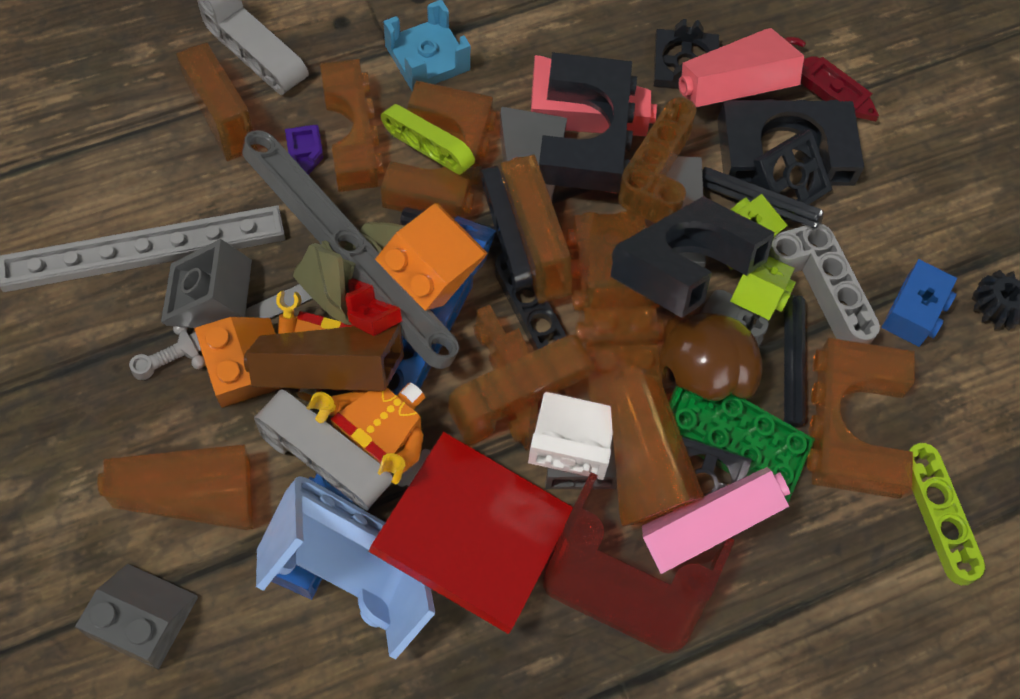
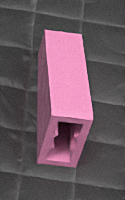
M766 467L642 525L643 539L660 574L789 507L785 496L791 493L781 473L773 475L772 471Z

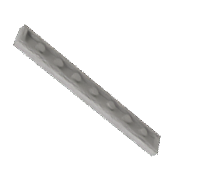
M279 205L0 255V288L3 292L176 261L219 239L224 240L235 249L284 241L285 235Z

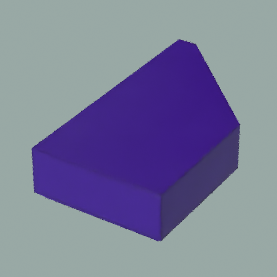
M318 124L285 129L288 153L309 175L323 159Z

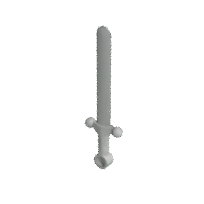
M300 284L284 291V302L287 306L294 304V292H298L301 295V304L312 299ZM277 295L246 308L245 317L272 318L282 313L283 310L276 304ZM173 326L174 333L179 335L178 343L150 356L144 354L134 356L129 363L133 376L138 380H146L153 375L154 369L165 365V363L167 364L168 361L171 362L175 358L178 359V357L183 356L192 359L191 364L195 369L199 370L205 367L204 357L198 354L201 348L196 332L188 335V327Z

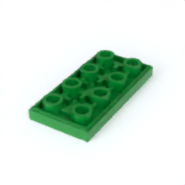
M676 386L655 432L673 442H676L678 434L751 457L752 461L747 476L766 467L772 471L773 475L781 473L791 493L785 496L787 502L790 501L815 440L746 399L729 394L720 401H709ZM698 454L699 457L705 459V454ZM717 459L715 466L730 474L726 465Z

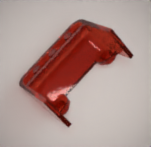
M590 472L546 568L543 578L544 589L551 598L663 653H676L687 644L715 589L735 539L729 538L723 542L716 552L709 569L698 564H687L678 570L671 585L598 550L604 536L603 524L596 515L584 510L592 495L598 476Z

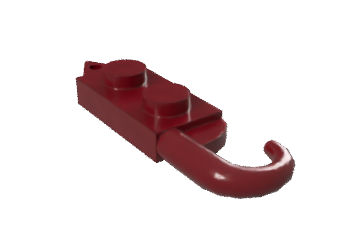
M797 37L784 38L791 45H798L800 47H805L806 45L805 41ZM811 56L804 59L801 84L824 101H853L857 118L877 121L879 114L871 100L873 93L824 57Z

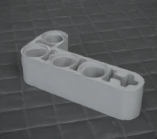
M197 0L203 22L209 31L277 93L283 95L308 77L307 67L301 58L243 7L242 0Z
M820 224L815 229L802 226L777 234L773 238L769 256L794 267L793 273L803 271L841 348L853 355L865 352L879 333V321L831 229L824 224ZM840 301H844L848 306L843 305Z
M279 390L254 417L260 435L276 451L281 454L290 451L355 504L368 510L392 483L393 476L387 471L378 475L379 462L326 421L318 423L315 420L317 414L307 410L304 404L288 392Z

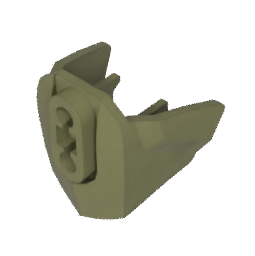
M368 222L362 226L359 232L380 253L396 232L402 229L404 225ZM326 240L322 241L321 245L317 243L309 245L302 261L295 267L293 277L329 315L346 325H352L348 320L345 296L346 293H349L348 280L352 279L356 264L343 259L340 254L333 252L329 242ZM348 242L343 249L354 251L356 247Z

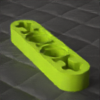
M394 104L381 113V120L391 135L456 174L460 175L474 165V155L463 141L400 105Z
M927 443L913 445L903 456L902 461L913 494L947 577L955 584L961 586L969 585L983 575L985 570L984 559L939 452ZM919 455L920 459H927L929 464L924 467L922 463L916 464L914 459ZM927 475V478L929 479L923 482L922 478H924ZM935 487L941 490L945 498L944 503L935 504L931 502L927 497V488ZM942 522H950L957 527L959 532L957 540L948 539L941 532ZM961 544L964 546V549L960 552L958 549L953 553L950 551V549L957 548ZM960 561L964 564L969 563L972 569L968 572L965 569L959 570L957 564Z

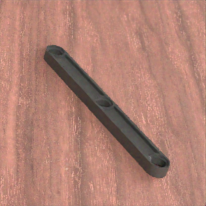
M259 130L248 133L242 149L245 160L320 244H322V241H328L333 252L340 254L343 259L356 264L352 278L373 285L375 299L400 308L402 336L423 360L435 368L443 369L449 367L459 350L458 341L431 310L425 311L375 260L379 255L375 248L271 134ZM253 144L263 145V146H265V147L268 149V151H267V152H258V151H255V150L251 147V145H253ZM348 241L356 247V250L347 251L341 248L338 242ZM441 344L445 346L449 351V355L437 354L433 351L431 345Z

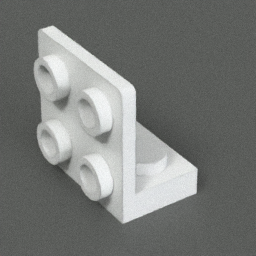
M545 392L535 433L532 438L528 463L603 480L611 454L610 445L617 408Z

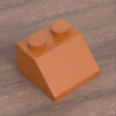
M434 203L396 232L375 260L427 311L444 306L488 253L438 203Z
M228 317L194 328L216 398L221 408L282 389L252 387L250 374L244 367L245 353L256 339L262 335L275 334L270 318Z

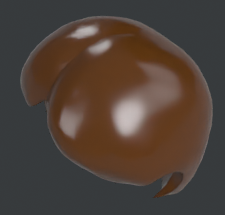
M717 313L687 314L683 318L676 315L667 322L663 331L664 343L659 356V370L664 380L669 367L674 374L676 386L709 401H720L729 394L743 399L751 398L754 395L762 377V357L755 337L742 322Z

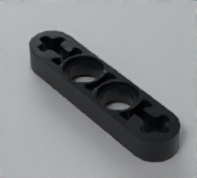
M496 165L480 169L483 191L512 285L515 290L533 286L531 268L499 167Z
M503 253L499 254L495 264L496 278L540 363L550 372L564 371L571 363L573 348L531 270L533 286L515 290L508 269H505L506 262ZM524 289L530 290L534 293L535 299L530 303H522L516 298L517 292ZM537 318H544L550 323L551 327L545 332H537L531 327V322ZM552 338V345L557 353L563 352L562 360H558L555 356L549 357L551 346L548 341Z

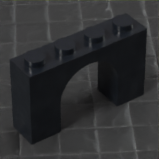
M552 52L547 100L591 106L606 118L609 128L601 135L590 139L542 135L537 183L619 193L621 180H628L630 171V159H624L625 151L631 150L633 131L627 130V123H633L635 103L629 102V96H635L637 76L631 75L632 61Z
M734 99L723 101L717 123L723 173L750 183L758 175L753 160L763 155L761 142L763 136L775 131H789L797 134L804 129H811L831 186H855L864 169V162L853 101H807L803 99L796 101H775L773 99L759 101Z
M703 196L630 238L619 242L612 252L613 263L610 277L683 318L705 303L712 272L678 253L691 252L707 255L747 276L767 263L775 232Z

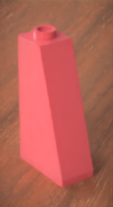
M772 28L764 29L683 62L682 76L678 82L679 90L694 107H700L798 86L801 81L804 55Z
M535 55L531 112L567 118L565 131L604 133L609 128V124L606 118L595 108L585 104L547 100L551 59ZM636 86L635 96H629V102L635 103L633 123H627V130L633 131V136H647L649 124H655L657 104H651V90Z

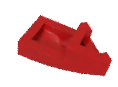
M354 278L348 280L349 293H346L345 300L349 323L372 336H376L402 322L400 308L375 299L373 285Z

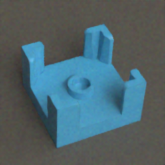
M438 0L427 6L428 22L400 32V21L397 16L383 21L385 47L412 92L470 70L471 45L464 35L460 36L459 45L449 29V11L443 0Z

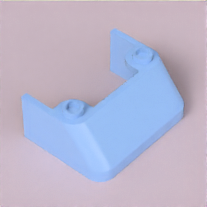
M301 476L295 478L285 491L257 548V588L264 591L277 574H290L296 565L310 571L358 597L362 619L372 627H380L386 630L389 656L395 660L435 615L431 588L368 552L371 544L386 522L308 478Z

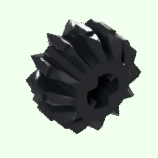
M998 270L991 276L987 275L982 278L972 296V299L976 302L973 311L983 313L981 322L992 321L994 330L1003 325L1009 331L1020 325V280L1016 279L1014 271L1005 275L1001 270Z

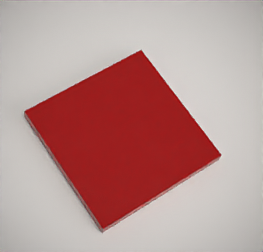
M443 432L371 544L368 552L509 634L564 530L574 507Z

